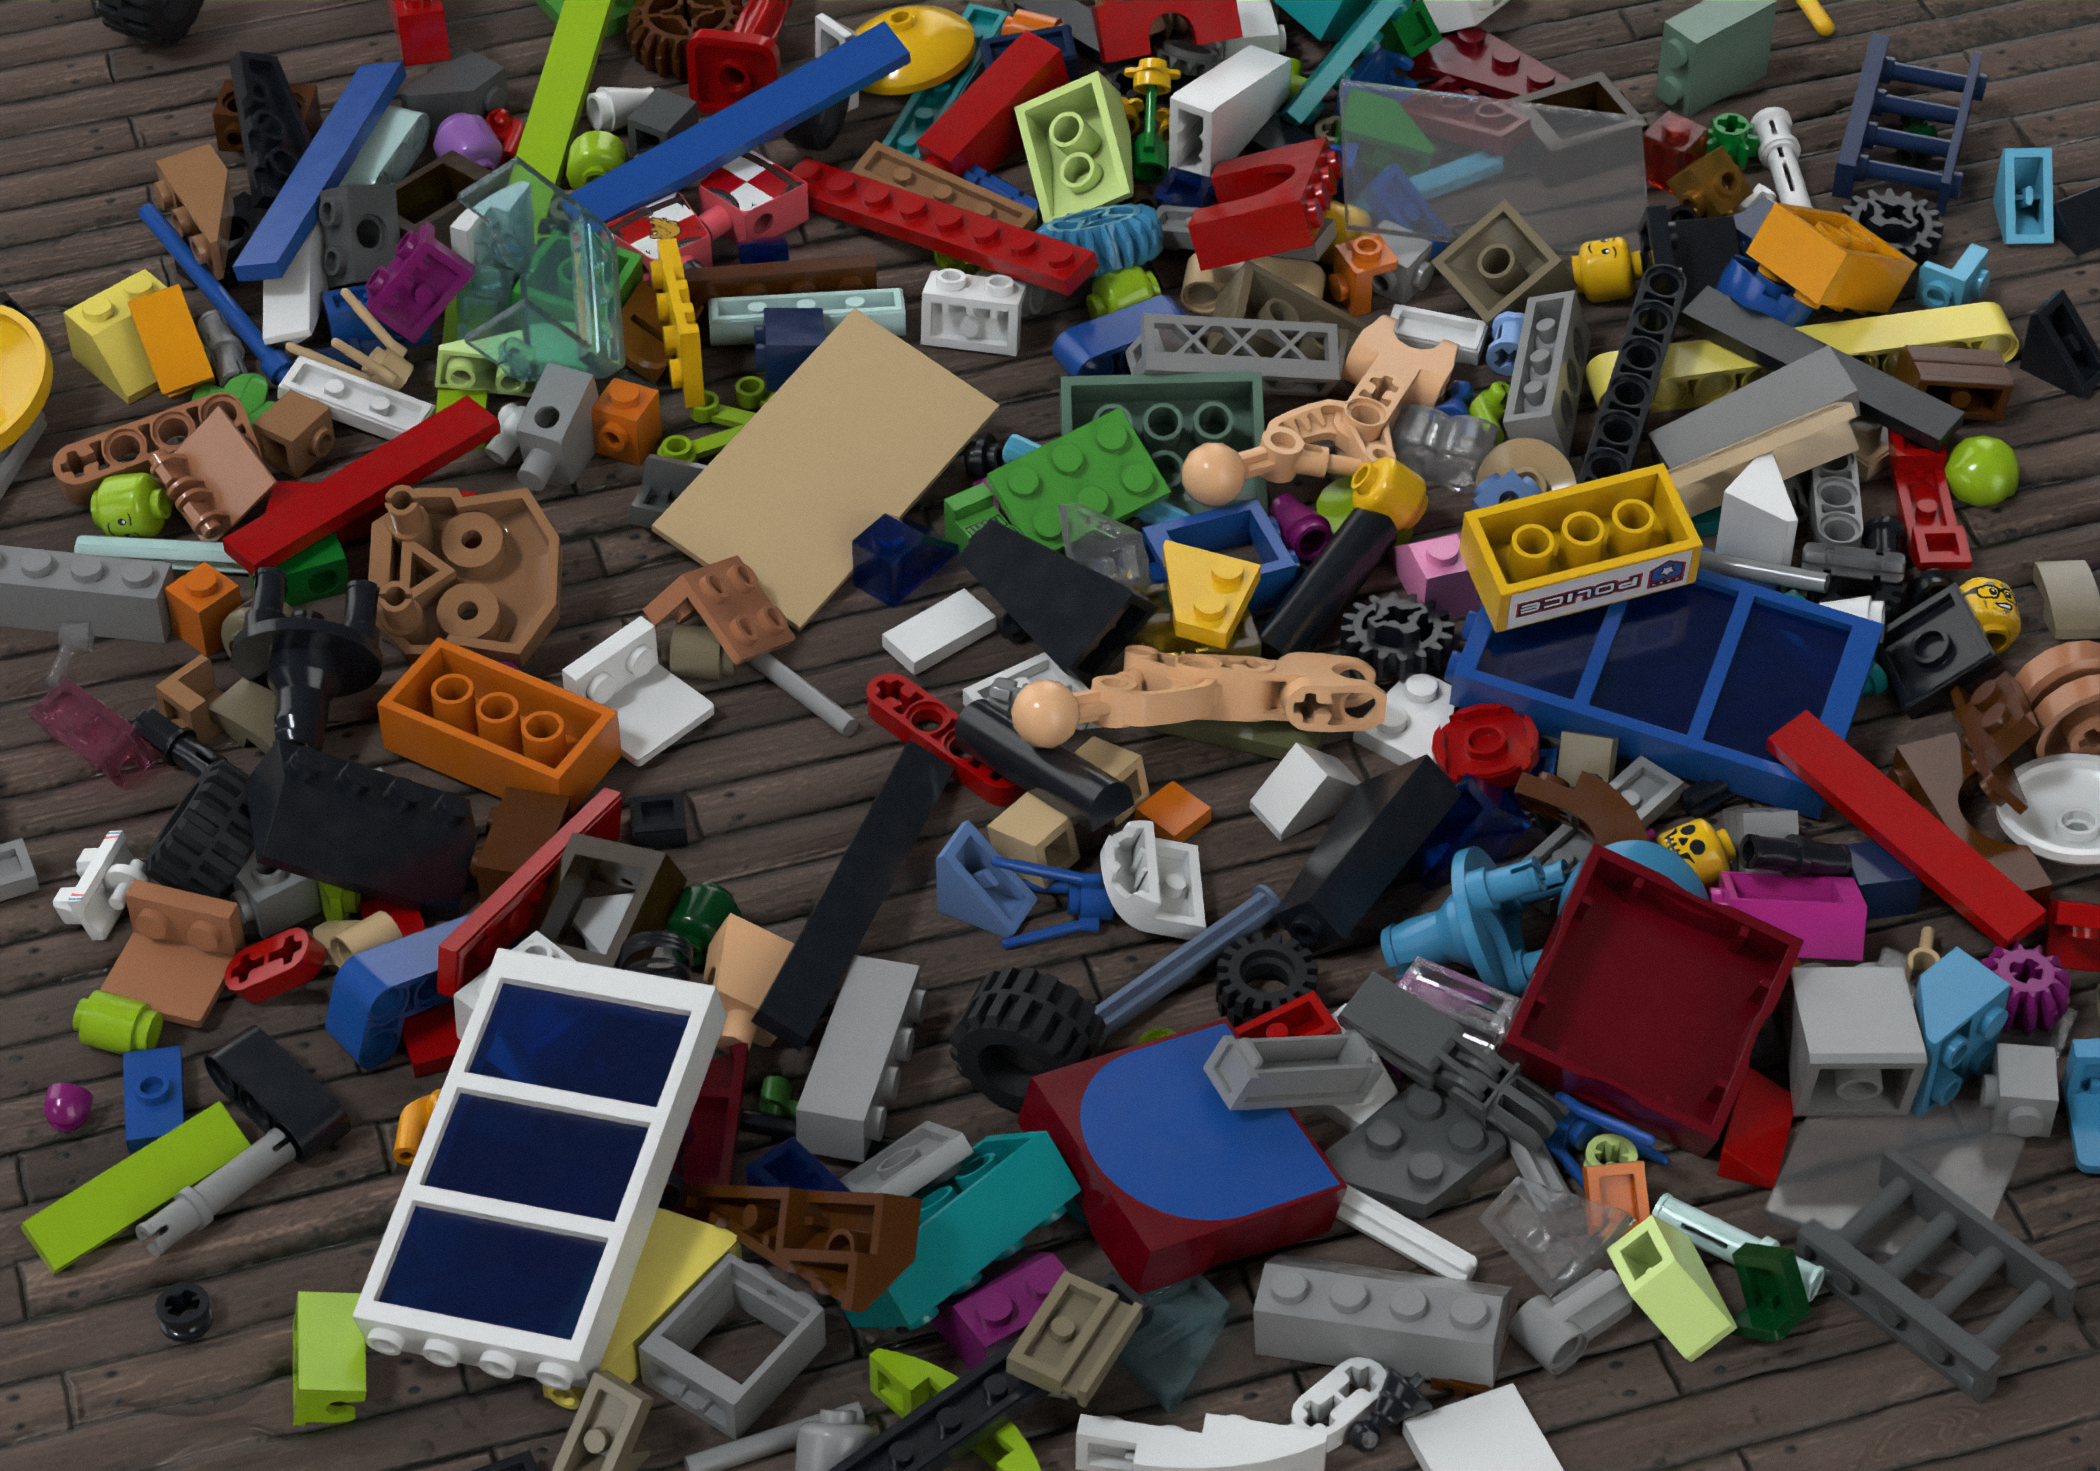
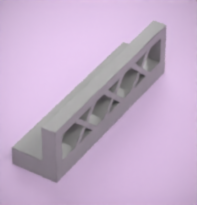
M1144 313L1140 318L1142 356L1133 368V375L1262 372L1263 394L1326 397L1340 380L1337 324ZM1154 329H1171L1185 344L1177 352L1155 351ZM1188 330L1198 332L1193 336ZM1207 331L1220 332L1233 347L1225 355H1215L1198 340ZM1237 333H1244L1246 335L1241 338ZM1255 334L1268 335L1281 350L1273 358L1260 357L1247 342ZM1286 336L1295 337L1290 341ZM1303 337L1324 338L1325 360H1309L1295 344ZM1188 349H1191L1194 353H1185V352H1186ZM1239 351L1243 356H1234V354ZM1288 354L1292 359L1282 357Z

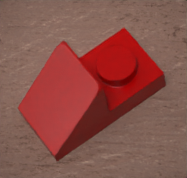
M2050 898L2045 918V957L2060 956L2062 968L2093 972L2100 971V904Z

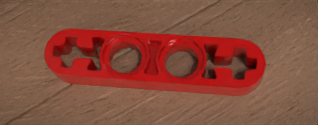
M886 673L874 677L868 683L866 689L868 715L907 744L910 739L954 766L955 769L951 776L986 802L996 806H1011L1027 792L973 757L964 759L954 756L952 752L958 748L954 731L959 714L910 679L900 674ZM923 720H933L941 725L938 729L928 732L914 727L916 723Z

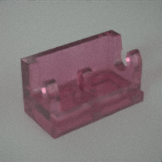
M67 677L28 712L30 718L39 724L45 733L53 739L62 741L99 770H103L105 776L118 786L125 784V777L120 774V769L127 759L130 758V761L143 771L154 762L136 727Z

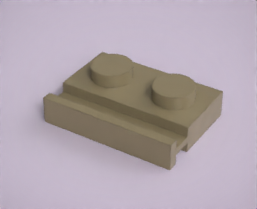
M1064 1270L1007 1356L1006 1372L1060 1397L1063 1393L1077 1398V1404L1086 1408L1142 1321L1143 1305L1134 1302L1132 1306L1118 1300L1119 1294Z

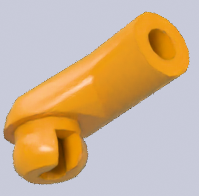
M436 1089L431 1094L411 1102L402 1110L393 1149V1158L396 1162L412 1166L442 1089Z

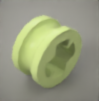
M1614 1133L1598 1135L1587 1145L1583 1167L1602 1165L1600 1163L1601 1159L1607 1162L1605 1164L1614 1163L1617 1160L1619 1162L1637 1161V1148L1632 1141L1624 1136Z

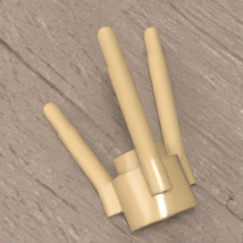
M348 288L341 289V296L386 347L385 351L377 346L367 356L342 340L333 338L331 345L362 365L360 371L293 342H288L285 346L286 350L293 354L304 356L398 392L404 386L414 368L412 363L403 358L408 349L390 336Z

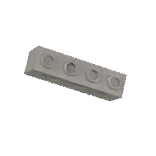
M1575 290L1528 298L1503 418V425L1509 440L1515 438L1542 440L1558 449L1567 460L1569 459L1591 340V333Z

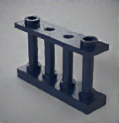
M1872 33L1836 163L1832 196L1851 199L1855 181L1864 182L1865 178L1939 191L1936 210L1940 212V217H1944L1949 198L1958 200L1964 172L1957 171L1956 168L1973 100L1983 101L1988 74L1980 72L1983 53L1973 52L1968 75L1895 62L1896 57L1887 56L1890 36ZM1891 80L1959 92L1963 93L1960 107L1887 94V89L1880 88L1881 83L1890 85ZM1884 112L1954 125L1955 127L1952 139L1950 140L1879 127L1878 121H1873L1872 117L1873 115L1881 117ZM1874 145L1947 159L1944 171L1941 173L1869 159L1870 154H1865L1863 151L1864 148L1873 149Z

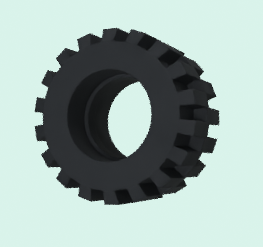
M98 0L97 9L99 16L103 17V24L110 28V30L159 47H167L168 44H176L181 36L184 37L189 32L191 25L195 23L199 16L204 0Z
M224 758L210 764L192 784L159 832L146 856L144 874L163 886L219 898L236 878L255 850L245 781L249 775Z
M1004 967L1001 972L994 970L987 974L984 980H981L950 1035L949 1042L952 1046L949 1051L951 1058L958 1063L956 1069L962 1077L967 1078L971 1082L969 1085L978 1093L986 1095L989 1098L988 1100L999 1106L1001 1104L1009 1108L1010 1111L1020 1114L1031 1077L1104 1055L1108 1044V1034L1104 1032L1106 1024L1103 1018L1094 1013L1096 1007L1089 999L1081 997L1079 995L1080 991L1069 984L1067 986L1060 982L1058 977L1049 973L1046 975L1040 974L1036 969L1024 967L1020 971L1015 967Z

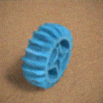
M1114 204L1106 207L1099 206L1089 210L1083 209L1080 212L1067 213L1064 217L1054 218L1051 222L1044 223L1035 231L1036 233L1094 251L1099 267L1089 277L1095 276L1097 278L1100 274L1106 272L1114 274L1120 268L1131 269L1133 264L1138 266L1144 265L1147 261L1155 259L1163 251L1162 239L1164 236L1156 209L1144 204Z

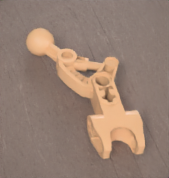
M1388 315L1380 316L1371 325L1362 330L1345 361L1341 379L1357 385L1347 401L1326 399L1303 405L1272 419L1267 426V430L1263 432L1260 446L1237 452L1224 443H1204L1190 451L1182 465V484L1190 498L1204 506H1223L1237 498L1245 485L1246 479L1259 475L1273 483L1290 482L1295 478L1296 474L1324 478L1327 472L1353 477L1357 469L1366 462L1373 463L1381 457L1388 456L1396 458L1393 451L1391 434L1408 407L1428 414L1434 407L1443 403L1447 390L1446 385L1450 381L1460 345L1444 339L1440 344L1431 349L1409 347L1399 341L1394 333L1398 319ZM1332 440L1335 452L1338 455L1329 454V447L1308 443Z
M1131 645L1125 648L1123 672L1115 675L1097 676L1092 680L1091 689L1073 693L1059 681L1039 679L1026 685L1017 694L1011 714L1013 728L1025 742L1033 747L1052 749L1065 743L1073 736L1078 724L1089 722L1106 728H1126L1130 726L1166 725L1191 720L1240 722L1275 720L1290 721L1297 729L1310 732L1366 731L1385 722L1387 695L1384 690L1375 684L1376 672L1374 668L1365 661L1350 656L1310 652L1288 653L1280 657L1279 660H1269L1253 656L1183 654L1178 656L1158 652L1157 649L1150 646ZM1353 669L1362 673L1364 680L1347 678L1340 674L1346 670ZM1373 698L1375 699L1373 710L1365 717H1351L1345 711V708L1358 707Z

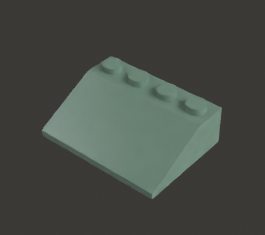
M1262 372L1061 376V436L1121 407L1171 490L1169 499L1164 502L1190 513V515L1257 498L1268 516L1267 480L1260 477V475L1246 479L1245 485L1237 498L1223 506H1204L1190 498L1182 484V465L1190 451L1204 443H1224L1237 452L1260 446L1262 435L1265 431Z

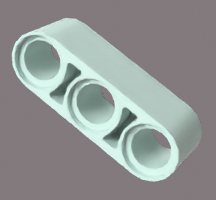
M388 105L339 186L394 185L401 181L426 146L430 131L429 116L423 112Z

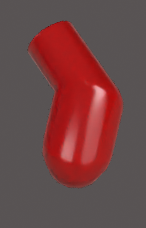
M497 108L487 116L486 121L502 146L503 156L499 165L505 169L512 170L525 125L516 117L510 116L506 109Z

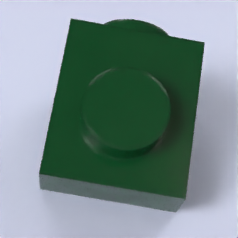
M1745 1242L1732 1254L1746 1307L1733 1318L1738 1328L1731 1332V1334L1754 1338L1763 1343L1779 1341L1785 1338L1790 1333V1330L1811 1312L1794 1249Z

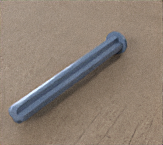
M1263 884L1255 886L1251 890L1250 899L1095 1006L1096 1010L1094 1013L1101 1016L1106 1024L1104 1032L1108 1036L1113 1034L1222 957L1223 951L1228 945L1234 948L1237 939L1245 937V939L1249 938L1268 923L1272 925L1280 924L1273 916L1281 903L1279 897L1274 891Z

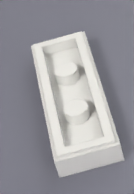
M299 355L278 385L277 399H280L291 389L311 399L319 400L324 405L330 407L332 419L387 440L394 439L428 419L436 411V406L301 355Z

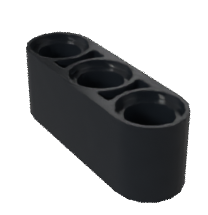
M251 1025L204 1056L206 1070L217 1088L265 1134L272 1128L282 1131L286 1138L279 1142L278 1146L282 1148L291 1142L296 1152L294 1160L297 1163L303 1164L351 1131L349 1118L339 1101L258 1026Z

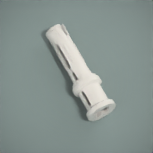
M1769 107L1759 111L1753 116L1750 123L1754 124L1753 135L1759 136V159L1762 165L1771 170L1780 202L1813 208L1798 164L1801 147L1797 138L1791 134L1792 119L1789 112L1780 107ZM1769 121L1774 122L1776 131L1772 132ZM1778 147H1780V150H1781V155H1780V156H1779V153H1778V150H1777ZM1788 182H1791L1793 191L1790 190Z

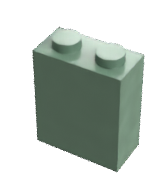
M1704 0L1664 21L1655 96L1686 118H1689L1766 76L1777 1Z

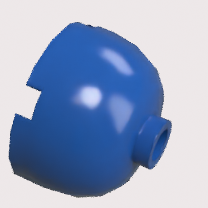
M1735 254L1722 272L1716 290L1730 296L1744 307L1760 311L1791 327L1803 326L1808 321L1814 308L1805 305L1794 297L1793 294L1796 291L1794 287L1785 281L1778 283L1767 278L1758 271L1759 262Z

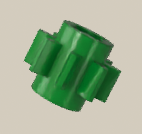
M1724 113L1716 118H1711L1710 128H1701L1699 148L1705 150L1704 155L1723 145L1735 165L1741 168L1747 166L1748 156H1757L1759 136L1753 135L1754 124L1749 123L1742 115Z

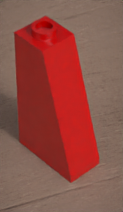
M1025 30L916 141L922 161L962 178L964 171H968L972 165H979L990 171L1022 149L1024 144L1014 107L1070 83L1061 49Z

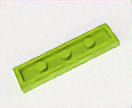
M218 1101L22 1222L20 1228L54 1276L174 1201V1196L187 1186L193 1188L251 1145L221 1101Z

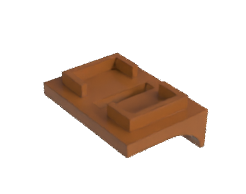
M641 279L598 346L655 385L668 366L669 359H672L674 355L666 356L662 326H669V322H659L656 294L660 292L657 290L653 291V287ZM702 305L699 308H694L695 322L705 308Z

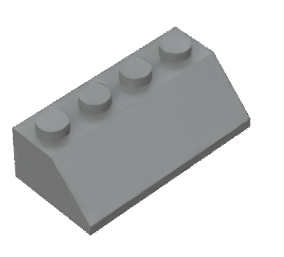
M1277 1254L1264 1265L1253 1309L1255 1354L1338 1366L1350 1358L1364 1357L1378 1362L1385 1371L1387 1367H1392L1402 1376L1412 1377L1418 1371L1426 1380H1431L1432 1377L1444 1380L1454 1379L1488 1385L1489 1388L1493 1389L1513 1287Z

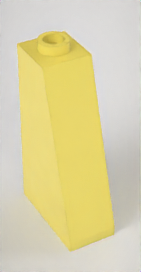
M658 1207L599 1371L607 1370L631 1384L641 1374L638 1347L729 1252L742 1259L741 1242L736 1240L737 1235L728 1229L716 1227L712 1224ZM604 1249L553 1337L572 1339ZM542 1384L544 1397L553 1400L559 1406L567 1409L579 1408L586 1388L570 1386L567 1390H558Z

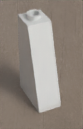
M1250 44L1176 91L1170 97L1169 173L1211 187L1213 185L1211 176L1217 163L1236 158L1290 96L1291 58Z

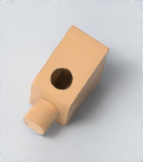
M732 913L722 923L708 946L702 983L716 986L727 1018L717 1047L727 1055L730 1054L729 1046L737 1043H748V1050H750L752 1042L762 1047H770L776 1040V1036L754 1024L751 1020L794 943Z

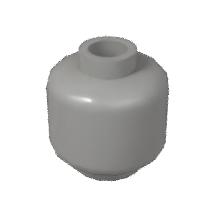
M820 1409L819 1421H808L798 1428L795 1471H828L877 1436L876 1432L868 1425L856 1423L857 1411Z

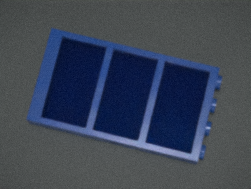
M1698 568L1695 583L1495 633L1482 603L1479 612L1470 610L1466 617L1461 634V640L1466 642L1462 653L1455 650L1452 652L1444 681L1452 683L1450 705L1459 708H1466L1480 703H1500L1513 707V713L1520 714L1524 718V712L1532 718L1539 733L1561 739L1562 731L1566 730L1619 738L1617 757L1634 762L1641 755L1673 775L1696 782L1705 779L1712 783L1718 779L1729 784L1726 790L1737 795L1779 808L1797 810L1798 814L1820 820L1826 800L1766 750L1767 738L1807 709L1846 742L1877 654L1884 624ZM1478 594L1477 600L1481 601L1480 596Z

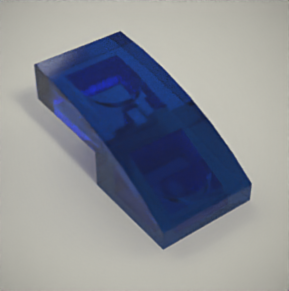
M1172 166L1154 194L1158 206L1170 205L1204 208L1211 206L1217 200L1211 177Z

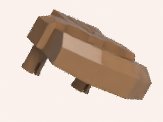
M398 485L391 488L385 496L388 502L385 503L388 513L374 521L371 530L368 581L376 583L377 588L380 587L376 626L380 630V635L391 642L411 666L439 637L497 662L509 661L519 667H523L560 620L563 550L560 538L530 490L522 488L462 497L458 488L413 489L407 485ZM471 539L482 541L476 548L470 549L465 547L466 542ZM420 574L426 579L418 584ZM467 610L478 612L475 618L471 620L460 618L461 614Z

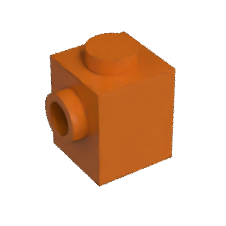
M613 378L591 408L595 453L641 466L662 436L659 390Z
M204 561L164 589L173 633L201 654L209 657L223 647L221 637L222 622L230 612L242 605L239 585Z

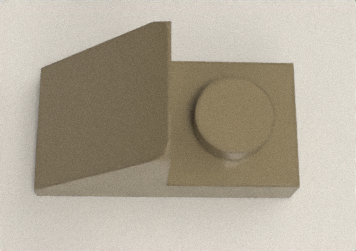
M607 1370L595 1371L551 1471H636L652 1451L650 1446L637 1438L655 1398Z

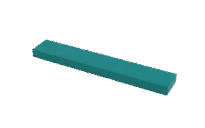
M968 4L961 16L971 24L976 38V50L971 61L962 71L944 83L913 93L882 144L922 161L916 141L982 75L984 65L979 40L1001 36L1007 16H1011V13L976 4Z

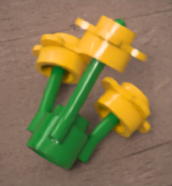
M1144 58L1139 60V67H1129L1124 70V76L1133 78V90L1146 95L1145 133L1138 135L1136 141L1131 144L1133 178L1142 182H1157L1164 179L1167 172H1169L1170 109L1160 108L1156 112L1157 95L1169 93L1171 91V80L1181 78V71L1167 68V61L1163 59ZM1122 97L1132 136L1140 127L1138 114L1144 110V102L1140 98L1129 100L1126 97ZM1156 120L1161 122L1158 134L1155 133Z

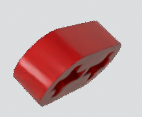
M297 927L286 930L238 952L226 968L225 984L246 1002L252 1004L263 1002L312 980L325 963L326 948L322 942L302 928Z

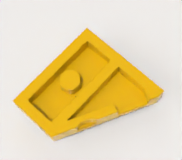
M1165 540L1163 544V566H1166L1169 601L1173 608L1172 619L1175 636L1226 649L1260 581L1261 565Z

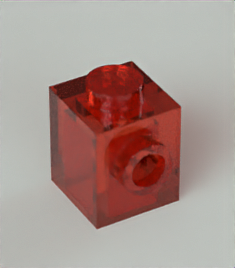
M1668 110L1643 134L1638 178L1674 194L1666 181L1705 155L1709 128Z

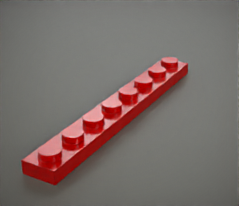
M804 158L790 171L807 182L808 209L1067 296H1070L1099 267L1094 251L809 158Z

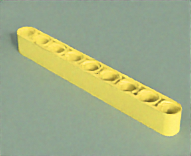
M1980 302L1793 327L1894 377L1902 349L1905 345L1999 351L2005 363L2010 361L2019 350V340L2003 309L1994 302ZM1709 339L1672 343L1650 413L1705 406L1774 371ZM1619 351L1599 354L1586 365L1584 371L1585 378L1599 411Z

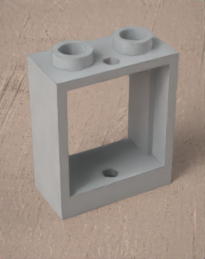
M729 1252L638 1347L642 1383L732 1439L738 1440L825 1347L824 1308L806 1292H795L775 1280L759 1264H748ZM734 1305L787 1336L743 1384L738 1383L690 1353Z

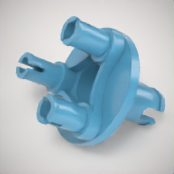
M1471 846L1457 851L1451 868L1453 894L1447 897L1440 908L1436 911L1407 919L1396 926L1391 924L1382 930L1380 938L1381 948L1388 968L1399 965V968L1395 971L1396 977L1411 976V973L1426 972L1455 963L1470 969L1475 968L1487 989L1500 1001L1521 997L1543 950L1540 949L1530 953L1526 951L1522 934L1523 914L1529 911L1531 904L1561 896L1565 883L1572 873L1571 870L1564 873V870L1569 868V864L1565 859H1559L1554 863L1542 866L1536 856H1532L1527 860L1497 868L1491 857L1478 846Z

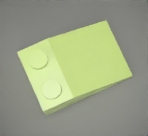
M1099 71L1014 107L1043 223L1051 222L1054 218L1064 217L1067 213H1076L1083 209L1089 210L1099 206H1111L1134 196L1131 131L1120 92Z

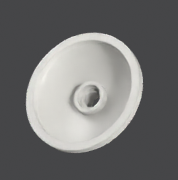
M2078 753L2049 755L2031 760L2014 769L2029 808L2019 815L2007 803L2002 807L1996 805L1997 820L2003 831L2015 843L2028 846L2034 855L2045 860L2072 866L2100 865V756Z

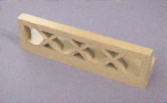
M1834 402L1668 470V473L1691 518L1721 506L1724 491L1756 457L1772 451L1782 480H1785L1859 450L1849 420L1857 417L1852 402Z

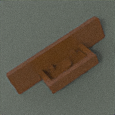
M2004 671L1995 680H1988L1980 685L1972 697L1959 685L1954 687L1950 691L1956 707L1952 715L1965 731L1961 735V739L1974 754L1970 758V762L1983 777L1979 782L1981 789L1997 806L2002 807L2007 803L2021 815L2029 806L2008 756L2039 730V726L2021 684L2009 672Z

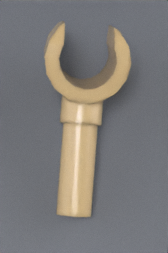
M1930 926L1922 928L1919 948L1913 949L1907 957L1904 971L1907 982H1910L1911 974L1914 970L1926 971L1941 959L1938 953L1933 950L1935 930Z

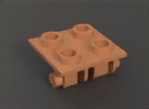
M218 406L174 453L168 454L165 449H161L153 453L149 458V463L152 465L150 473L159 481L161 487L167 490V496L172 500L177 510L180 511L201 541L220 542L278 483L221 406Z

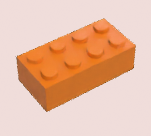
M439 637L377 703L384 749L499 798H503L507 787L569 796L572 814L622 756L618 711Z

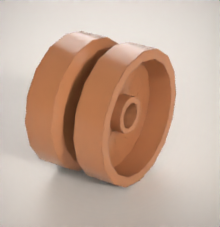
M2089 640L2073 641L2045 650L2026 663L2014 677L2021 684L2039 726V730L2027 740L2029 748L2036 759L2049 755L2068 753L2100 756V643Z

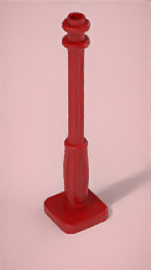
M749 0L740 13L739 20H736L734 24L735 29L724 31L706 28L699 29L693 33L687 44L686 56L689 97L697 102V110L702 113L716 114L781 78L780 51L775 42L780 35L788 9L791 7L793 0Z

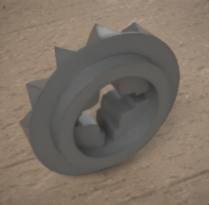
M1166 40L1163 45H1154L1151 58H1160L1167 61V68L1177 69L1187 76L1193 75L1200 77L1224 61L1218 57L1216 51L1210 48L1175 40Z

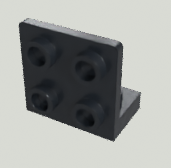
M1666 205L1648 206L1637 227L1644 273L1653 265L1670 264L1679 268L1685 274L1687 288L1681 312L1707 285L1716 289L1727 264H1729L1735 254L1740 255L1735 219L1732 216L1668 221Z

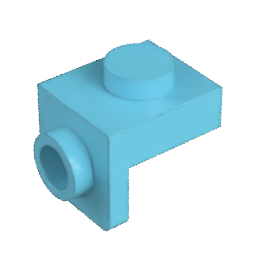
M1971 243L1952 270L1933 262L1925 261L1920 268L1915 301L1918 304L1935 309L1970 304L1974 297L1981 298L1991 278V271L1986 270L1989 249Z

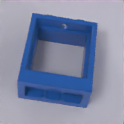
M1257 498L1142 528L1141 565L1171 619L1173 608L1169 601L1166 566H1163V544L1165 540L1211 552L1251 542L1264 564H1261L1260 581L1242 616L1277 607L1294 586L1295 580L1301 577L1300 563L1296 553L1292 549L1287 550L1281 540V533L1276 519L1273 516H1267Z

